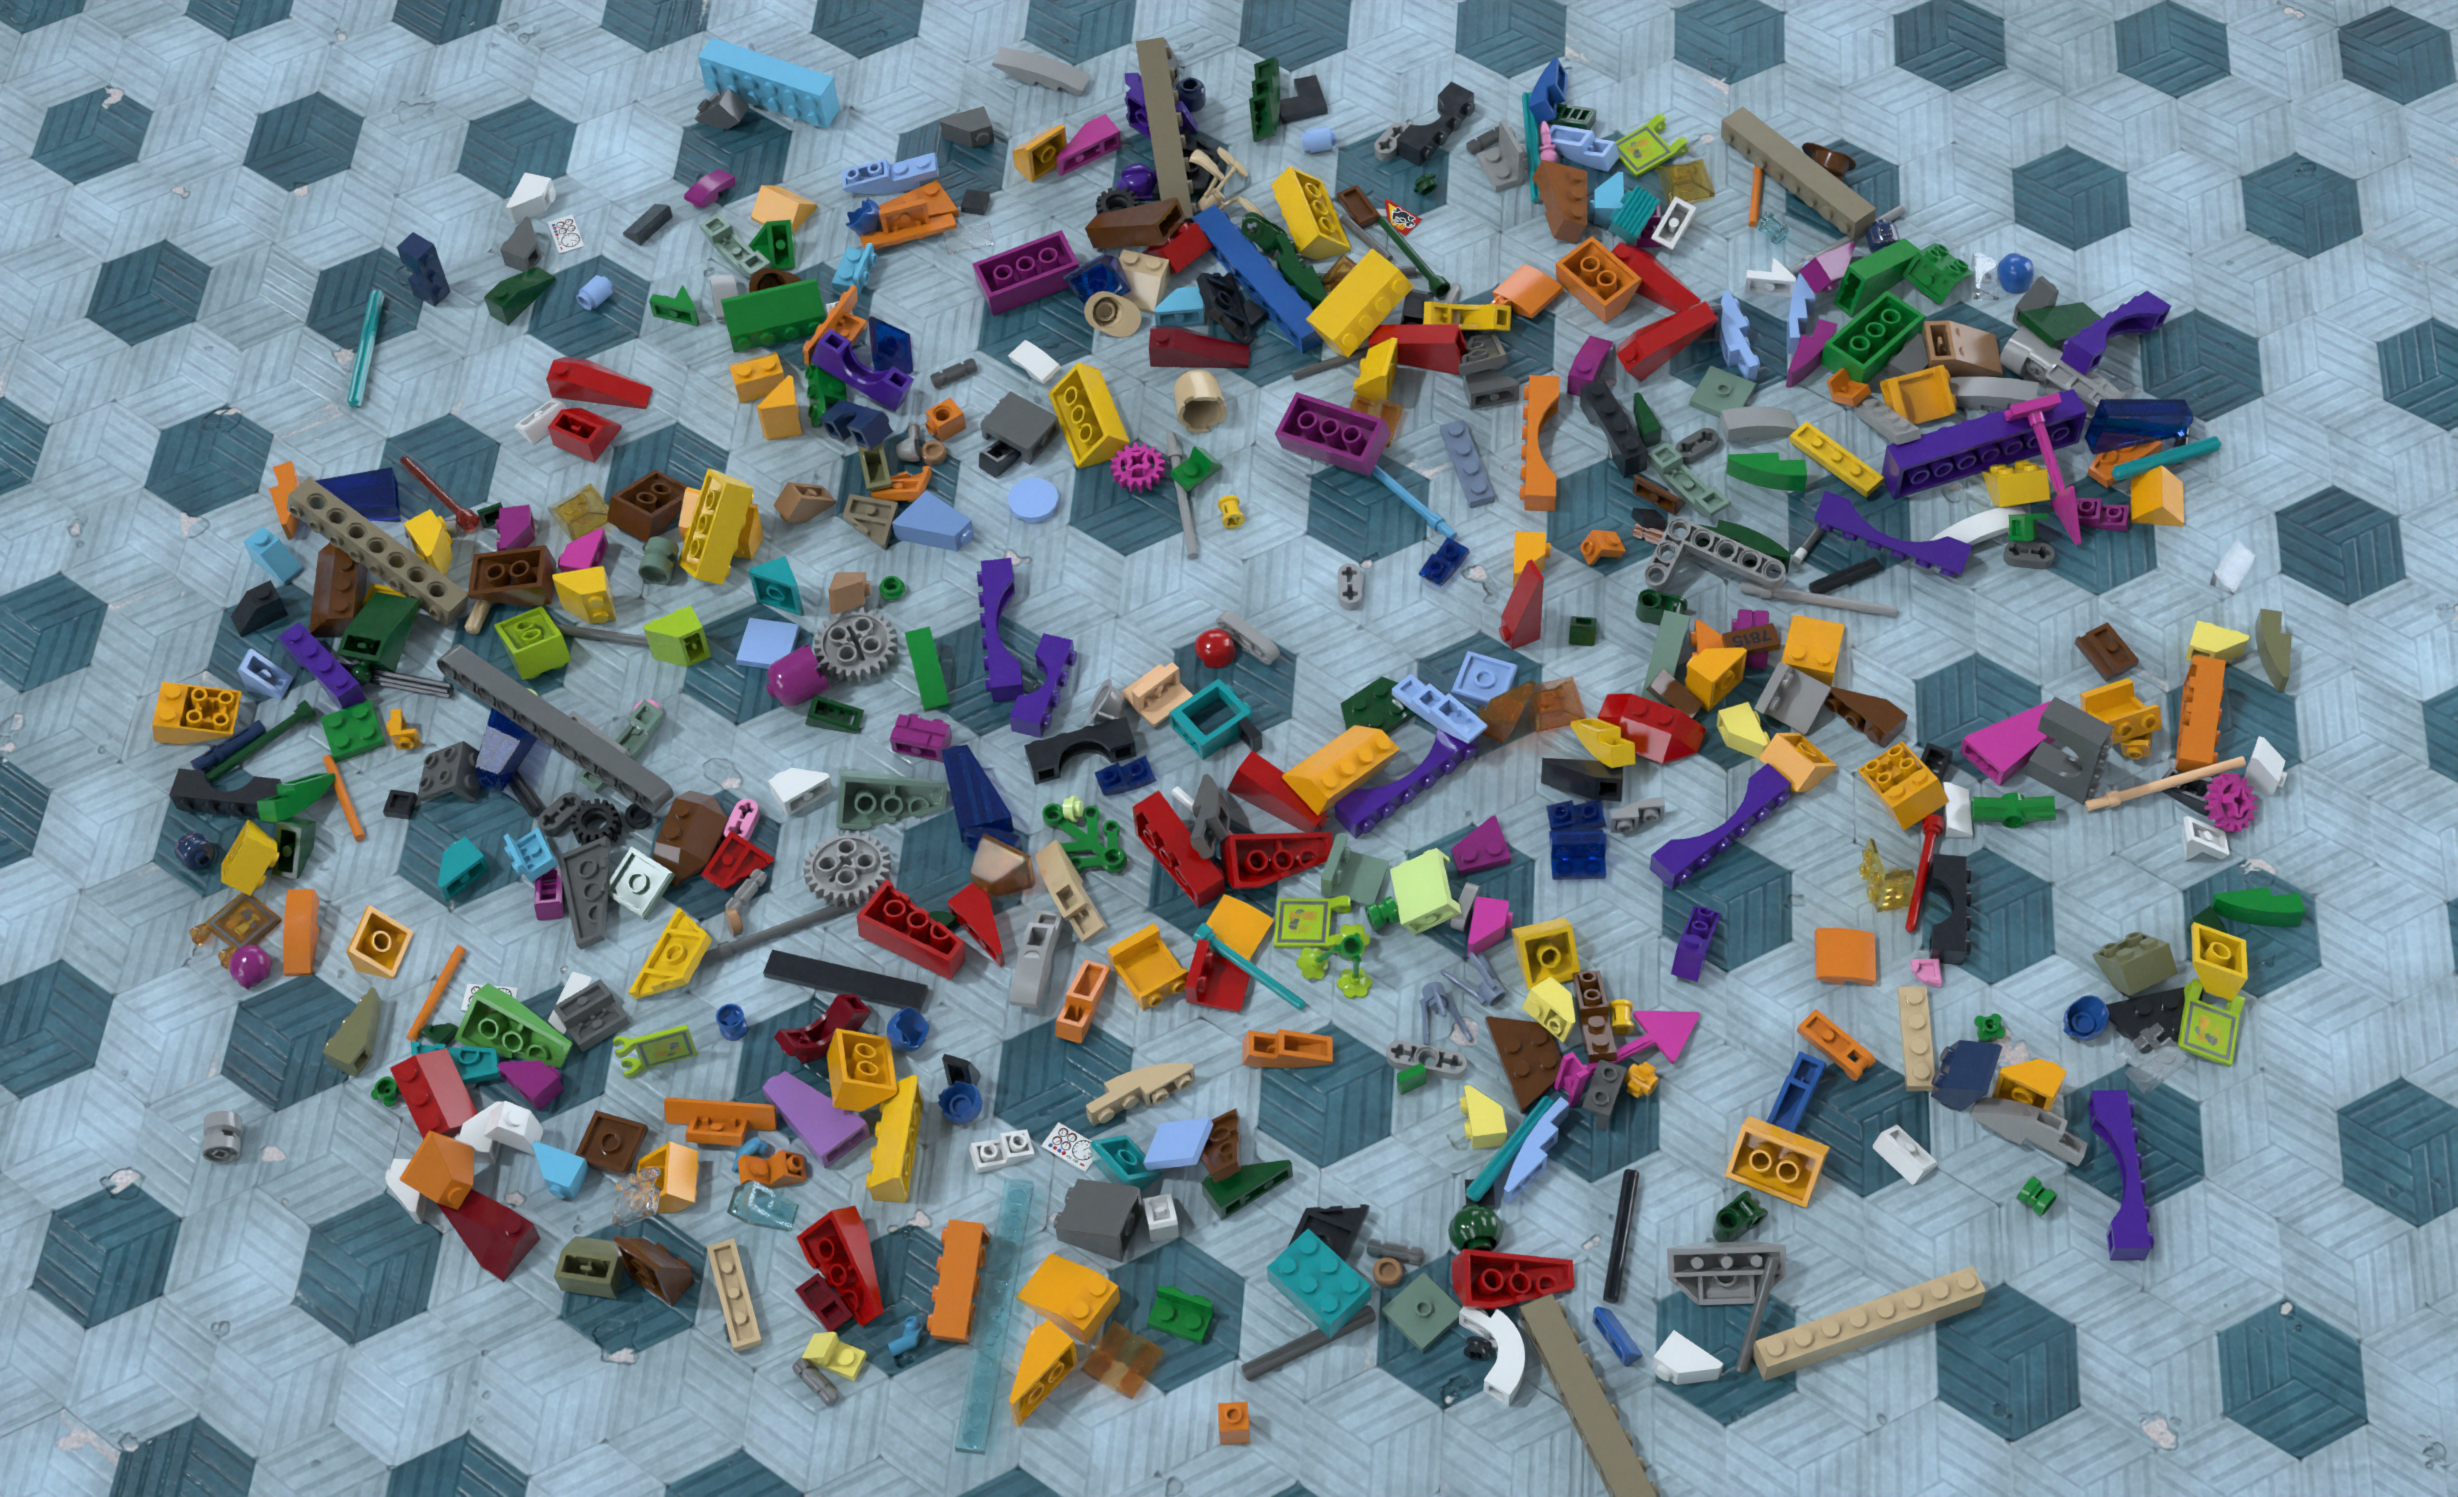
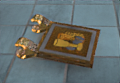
M242 892L205 923L194 926L189 931V934L193 937L192 941L198 946L205 943L212 932L230 946V948L224 949L218 954L221 966L229 969V962L237 949L246 945H254L280 924L282 919L253 895L249 896Z

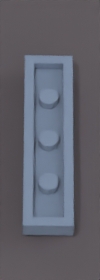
M1464 419L1440 425V434L1469 507L1473 508L1493 503V491Z

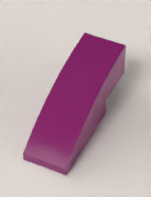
M1818 319L1812 337L1802 334L1788 369L1786 387L1791 388L1798 384L1821 364L1824 344L1837 333L1838 324Z

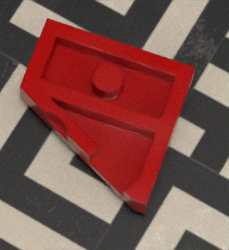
M730 831L702 872L701 877L725 891L748 878L755 869L762 870L771 865L775 858L733 831Z

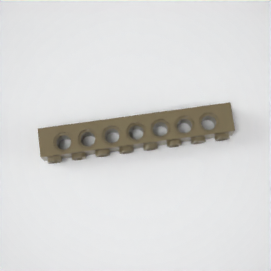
M310 477L288 494L287 510L293 517L299 518L308 524L314 532L323 535L334 547L346 552L353 561L361 563L374 576L383 579L393 590L402 593L408 598L419 599L421 601L419 607L428 612L434 620L448 626L467 608L468 593Z

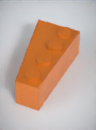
M2196 655L2192 657L2183 684L2175 769L2184 773L2217 763L2218 752H2214V746L2218 745L2220 736L2217 724L2220 723L2222 715L2220 702H2222L2224 694L2223 679L2226 660Z
M949 1219L948 1227H943L941 1244L944 1245L943 1256L939 1255L936 1272L940 1273L938 1285L934 1284L932 1290V1302H935L934 1313L929 1314L927 1321V1331H931L930 1335L934 1340L969 1344L976 1312V1304L972 1303V1298L978 1297L981 1287V1277L977 1273L978 1269L985 1267L987 1258L983 1244H989L991 1238L990 1232L983 1223Z

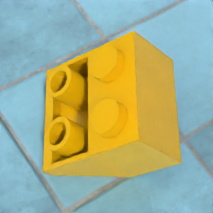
M2020 460L2015 462V466L2005 467V464H1995L1990 466V470L1982 471V476L1993 505L2007 507L2050 500L2047 469L2038 466V463H2030V460Z

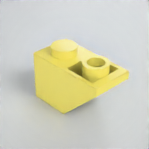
M2197 620L2185 660L2191 661L2193 655L2226 661L2244 654L2250 635Z
M1749 702L1718 711L1717 727L1726 746L1759 759L1770 743V738L1767 732L1762 731L1759 715L1756 711H1752Z
M1552 977L1530 989L1522 1009L1561 1042H1566L1576 1022L1572 993Z
M1464 1086V1097H1459L1461 1114L1467 1115L1468 1122H1464L1465 1139H1471L1472 1149L1504 1145L1507 1140V1130L1503 1107L1472 1086Z

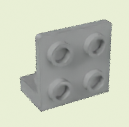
M1505 120L1499 122V147L1477 153V161L1496 193L1522 184V174L1525 173L1523 158L1526 156L1525 149L1521 143L1517 142L1513 128L1508 127Z
M1779 662L1754 709L1774 717L1803 734H1807L1829 695L1831 687L1786 663Z

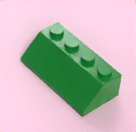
M817 278L721 299L733 352L745 351L815 334L818 325L823 324L826 320Z

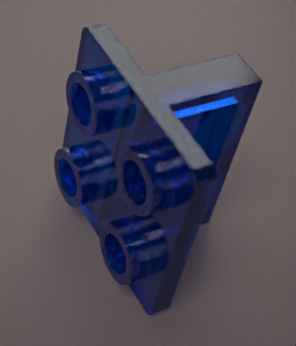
M1559 830L1549 832L1551 875L1553 880L1606 878L1605 856L1607 840L1603 830Z

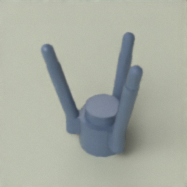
M1473 952L1469 953L1470 959L1484 978L1478 985L1479 993L1447 971H1440L1441 975L1476 998L1481 1005L1487 1002L1489 1006H1494L1507 994L1505 987L1500 983L1483 952L1478 954L1483 965Z
M1440 982L1426 984L1422 988L1424 998L1419 1001L1422 1008L1424 1045H1429L1428 1008L1432 1011H1440L1442 1017H1446V1005L1467 1040L1471 1042L1473 1038L1453 1005L1449 993H1445L1443 984Z

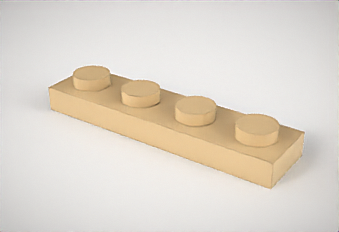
M1898 986L1897 997L1906 1091H1932L1934 1086L1931 1082L1935 1075L1927 986Z
M735 1238L706 1246L734 1352L762 1345L761 1334Z

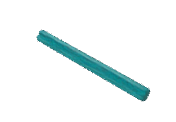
M1524 92L1522 94V107L1531 201L1533 203H1542L1538 197L1540 194L1538 186L1532 180L1535 171L1541 163L1538 125L1528 107L1532 92Z
M373 289L369 295L347 397V403H349L348 405L351 408H359L362 404L384 300L381 290Z

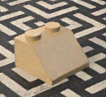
M1123 249L1115 266L1111 293L1130 300L1142 312L1155 314L1154 308L1160 304L1171 279L1169 260Z

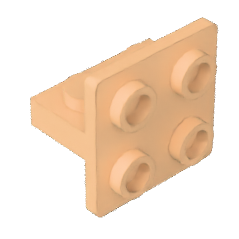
M1173 662L1166 667L1159 664L1121 692L1124 699L1152 727H1156L1166 720L1171 710L1193 696L1180 683L1179 668Z

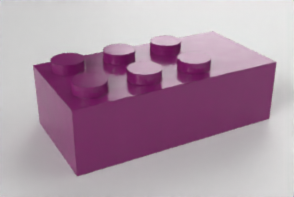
M1062 230L972 264L976 282L993 316L1083 282L1079 262Z
M1298 392L1295 393L1275 432V436L1283 449L1369 477L1391 435L1383 419Z

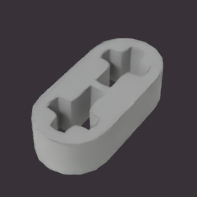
M1392 124L1377 139L1374 145V152L1378 160L1389 161L1397 155V138L1407 128L1405 124Z
M1350 563L1344 564L1338 569L1339 604L1343 609L1349 611L1356 610L1362 603L1361 571L1357 565ZM1347 574H1352V582H1347ZM1347 592H1353V600H1348Z
M1468 882L1465 884L1458 901L1462 914L1452 918L1451 928L1463 932L1466 930L1474 911L1476 896L1479 897L1480 886Z

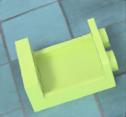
M1437 848L1427 850L1422 855L1404 861L1399 866L1390 869L1400 923L1414 935L1462 914L1460 904L1454 901L1450 894L1445 866L1450 864L1449 857Z

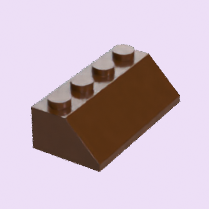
M330 542L318 552L309 633L314 638L343 636L345 629L363 609L362 602L365 597L368 568L359 562L353 561L346 552L334 547Z

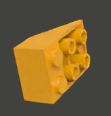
M162 682L152 722L154 742L184 745L233 737L242 691Z
M1903 741L1892 746L1889 750L1870 760L1857 770L1889 815L1903 831L1950 802L1939 779Z

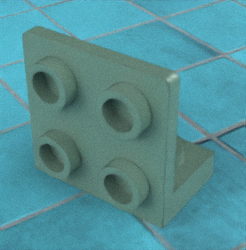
M1337 834L1321 876V895L1331 898L1343 895L1349 896L1350 903L1362 906L1376 903L1389 862L1351 851V848L1348 847L1347 836Z

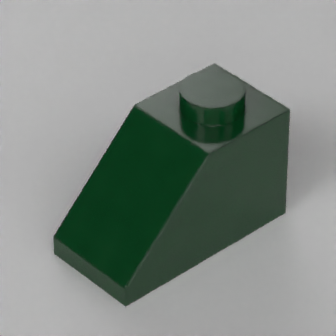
M291 817L277 823L275 841L277 842L279 857L273 866V875L296 880L300 878L314 848L316 821Z

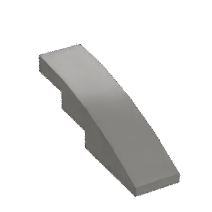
M1000 47L991 65L1031 86L1038 82L1056 92L1061 87L1079 97L1090 77L1089 74L1048 57L1006 47Z
M1998 377L1950 378L1949 387L1951 394H1954L1957 407L1980 411L1981 405L2007 409L2008 403L2017 404L2036 399L2039 382Z

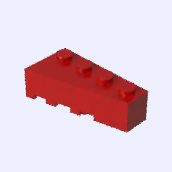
M1159 790L1132 807L1136 836L1198 909L1225 892V875L1219 866H1215L1210 858L1202 860L1198 851L1191 845L1190 837L1192 834Z
M888 879L884 881L857 915L858 934L860 937L946 979L952 980L966 962L964 941L942 923L934 921L922 907L918 908L913 904L910 897L904 892L900 893L896 890L893 883Z

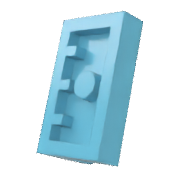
M867 243L865 250L847 247L831 282L833 289L847 292L854 285L857 287V294L861 293L863 286L867 285L871 268L875 267L877 262V254L874 253L872 243Z

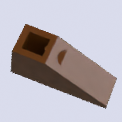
M1831 687V691L1824 702L1828 710L1840 715L1851 727L1857 728L1871 742L1877 743L1883 748H1886L1905 730L1908 714L1887 699Z

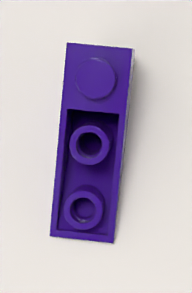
M1693 907L1677 945L1671 975L1698 982L1721 913L1707 907Z

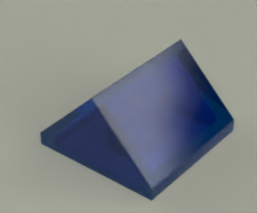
M1102 254L1063 277L1084 305L1097 292L1105 291L1123 296L1131 291V286L1118 257Z
M870 316L868 321L874 370L886 371L894 366L905 374H911L913 372L910 334Z

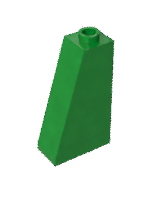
M1904 238L1848 265L1834 304L1850 317L1855 316L1886 290H1890L1905 279L1902 276L1903 272L1921 250Z

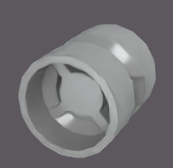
M215 1111L205 1116L203 1129L205 1137L203 1139L202 1155L206 1160L226 1163L239 1158L241 1148L239 1137L242 1128L241 1116L230 1111Z

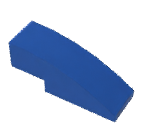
M1557 57L1552 59L1545 68L1530 97L1528 107L1539 125L1543 121L1548 122L1555 119L1557 105L1566 101L1568 75Z
M1799 1051L1791 1071L1783 1083L1767 1123L1795 1133L1825 1071L1826 1062Z

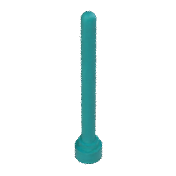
M1202 923L1192 937L1194 943L1197 944L1198 939L1209 941L1212 949L1296 1009L1303 1010L1306 1007V1002L1217 939L1213 928L1209 925Z

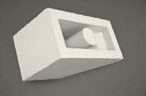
M524 173L506 206L511 223L516 224L523 221L525 217L531 218L547 211L549 205L554 202L556 197V190L553 187L551 178Z
M1675 196L1651 239L1673 250L1695 216L1696 207Z
M2260 736L2256 742L2244 778H2247L2246 786H2253L2254 791L2274 796L2276 788L2283 787L2287 773L2283 772L2285 760L2265 738Z
M790 768L784 772L777 773L772 779L768 780L773 797L787 816L796 813L834 791L828 773Z
M495 1102L463 1123L460 1134L458 1133L455 1137V1140L474 1147V1163L491 1165L496 1163L501 1143L485 1137L484 1134L491 1110L502 1102Z
M504 1101L491 1110L484 1136L535 1156L532 1144L534 1141H541L544 1129L530 1110Z
M393 1159L391 1169H388L386 1172V1185L389 1186L394 1197L417 1224H422L428 1197L399 1179L411 1159Z
M1673 1330L1654 1355L1652 1369H1654L1659 1378L1664 1381L1670 1380L1676 1385L1718 1380L1723 1368L1722 1362L1675 1330Z

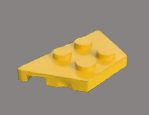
M681 908L675 910L628 993L633 999H639L687 985L712 942L710 936L696 922L689 918Z

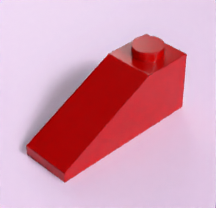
M972 882L947 901L949 913L956 916L957 923L1002 967L1005 965L990 904L992 901L991 897L985 889H979Z

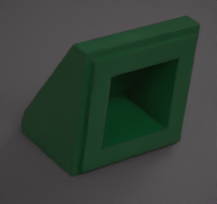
M501 502L477 510L483 528L496 524V519H500L499 508H503Z
M1572 616L1570 620L1569 644L1594 646L1597 619Z
M2208 906L2194 916L2186 929L2192 934L2191 926L2195 922L2227 934L2226 929L2211 906Z

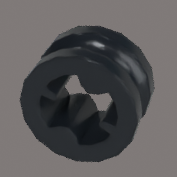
M1468 1337L1466 1340L1468 1347L1464 1348L1463 1354L1475 1361H1488L1490 1357L1488 1351L1492 1349V1343L1482 1337Z

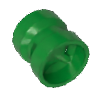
M1391 896L1382 899L1380 904L1370 903L1365 905L1368 922L1374 931L1382 929L1387 922L1390 924L1400 922L1397 905Z
M2033 1176L2020 1190L2016 1199L2022 1204H2029L2033 1208V1212L2042 1217L2053 1205L2058 1194L2052 1189L2044 1188L2042 1182Z

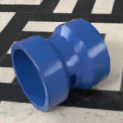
M731 1003L720 1007L717 1011L716 1021L723 1038L729 1041L743 1038L748 1027L741 1007Z

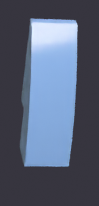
M1554 124L1550 128L1551 145H1556L1554 150L1577 163L1608 172L1620 157L1616 142L1596 139L1593 131Z

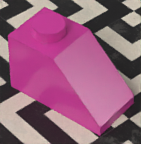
M599 528L567 544L564 553L560 554L558 558V568L561 570V573L599 567L609 545L604 529Z
M1476 896L1467 957H1469L1470 952L1477 956L1479 952L1485 951L1504 939L1506 928L1511 929L1513 912H1508L1509 901Z

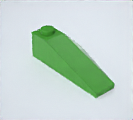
M489 983L474 993L454 1038L466 1046L496 1048L498 1054H502L503 1057H517L528 1059V1061L540 1060L547 1066L552 1065L557 1068L563 1067L573 1045L571 1041L514 997Z

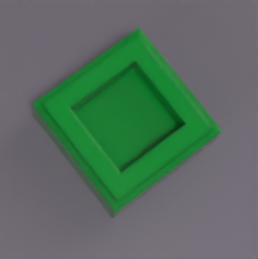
M1419 1063L1397 1073V1088L1401 1095L1426 1084L1427 1071L1424 1065Z

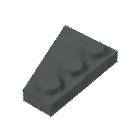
M1495 331L1470 338L1466 347L1467 354L1462 356V364L1458 365V371L1460 376L1486 369L1497 370L1503 365L1508 364L1506 353Z

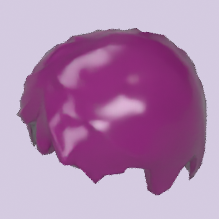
M246 945L237 949L232 955L229 962V972L233 980H238L240 986L249 990L263 979L269 978L273 961L271 956L261 947Z

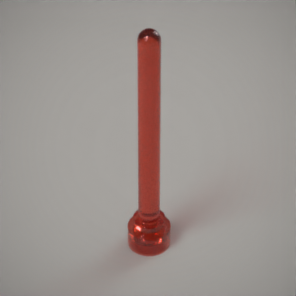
M408 456L400 458V463L456 515L457 524L464 531H472L477 527L480 519L474 511L463 509Z

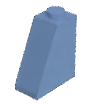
M927 490L892 522L895 538L898 540L952 551H958L963 545H967L974 536L972 521Z

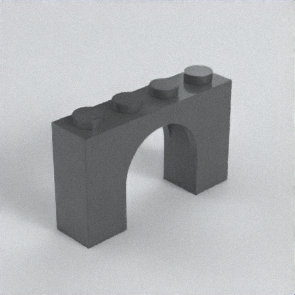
M2054 696L2041 715L2037 730L2066 745L2079 758L2070 756L2042 741L2029 759L2025 775L2083 805L2088 796L2093 798L2100 787L2098 782L2105 771L2103 767L2110 754H2108V751L2114 742V739L2111 738L2114 727Z

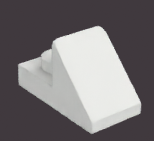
M1773 258L1771 272L1747 270L1745 294L1792 297L1796 277Z
M2189 816L2183 818L2181 840L2185 860H2189L2201 852L2221 860L2230 855L2224 831Z
M1171 1193L1143 1198L1151 1242L1179 1237L1178 1221Z

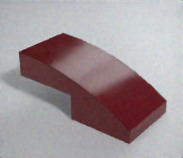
M819 1273L795 1289L796 1295L827 1332H833L853 1317V1314L837 1293L831 1290Z

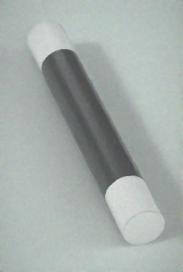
M1819 523L1816 524L1792 556L1794 562L1800 564L1823 534L1824 530L1817 528Z

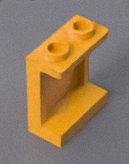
M1944 365L1879 382L1885 405L1914 425L1956 413L1957 401L1954 394H1951L1949 387L1951 382L1950 374Z
M2129 678L2080 693L2081 710L2114 727L2111 738L2114 739L2113 744L2162 729L2160 707L2157 704L2146 707L2134 696V682Z
M1155 923L1107 949L1110 965L1143 1011L1149 1007H1156L1168 996L1185 990L1189 972L1186 968H1181L1160 937V930Z

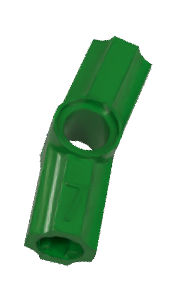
M2007 793L2001 798L1972 797L1971 819L1972 821L2002 822L2003 826L2007 828H2020L2026 822L2056 820L2055 796L2025 798L2020 793Z

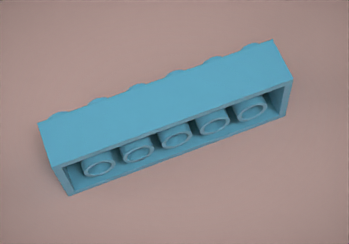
M712 37L698 55L705 88L712 92H722L729 87L744 102L826 129L840 110L835 81L832 76Z

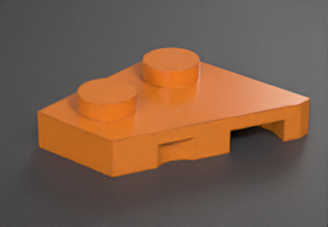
M924 466L922 467V473L909 476L907 471L890 476L892 487L871 491V497L887 501L906 500L913 502L924 493L932 476L931 467Z

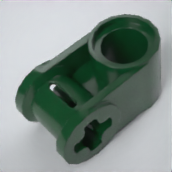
M1256 212L1246 213L1242 218V234L1256 243L1265 252L1274 255L1277 251L1276 236L1285 231ZM1256 222V227L1248 228V223Z
M1646 589L1638 595L1635 614L1644 623L1660 626L1664 610L1683 614V611L1688 607V602L1685 598L1678 595Z
M1744 1191L1717 1213L1712 1231L1713 1236L1718 1242H1735L1746 1232L1757 1227L1766 1218L1768 1211L1765 1208L1761 1209L1751 1198L1749 1191ZM1721 1224H1730L1733 1228H1725Z

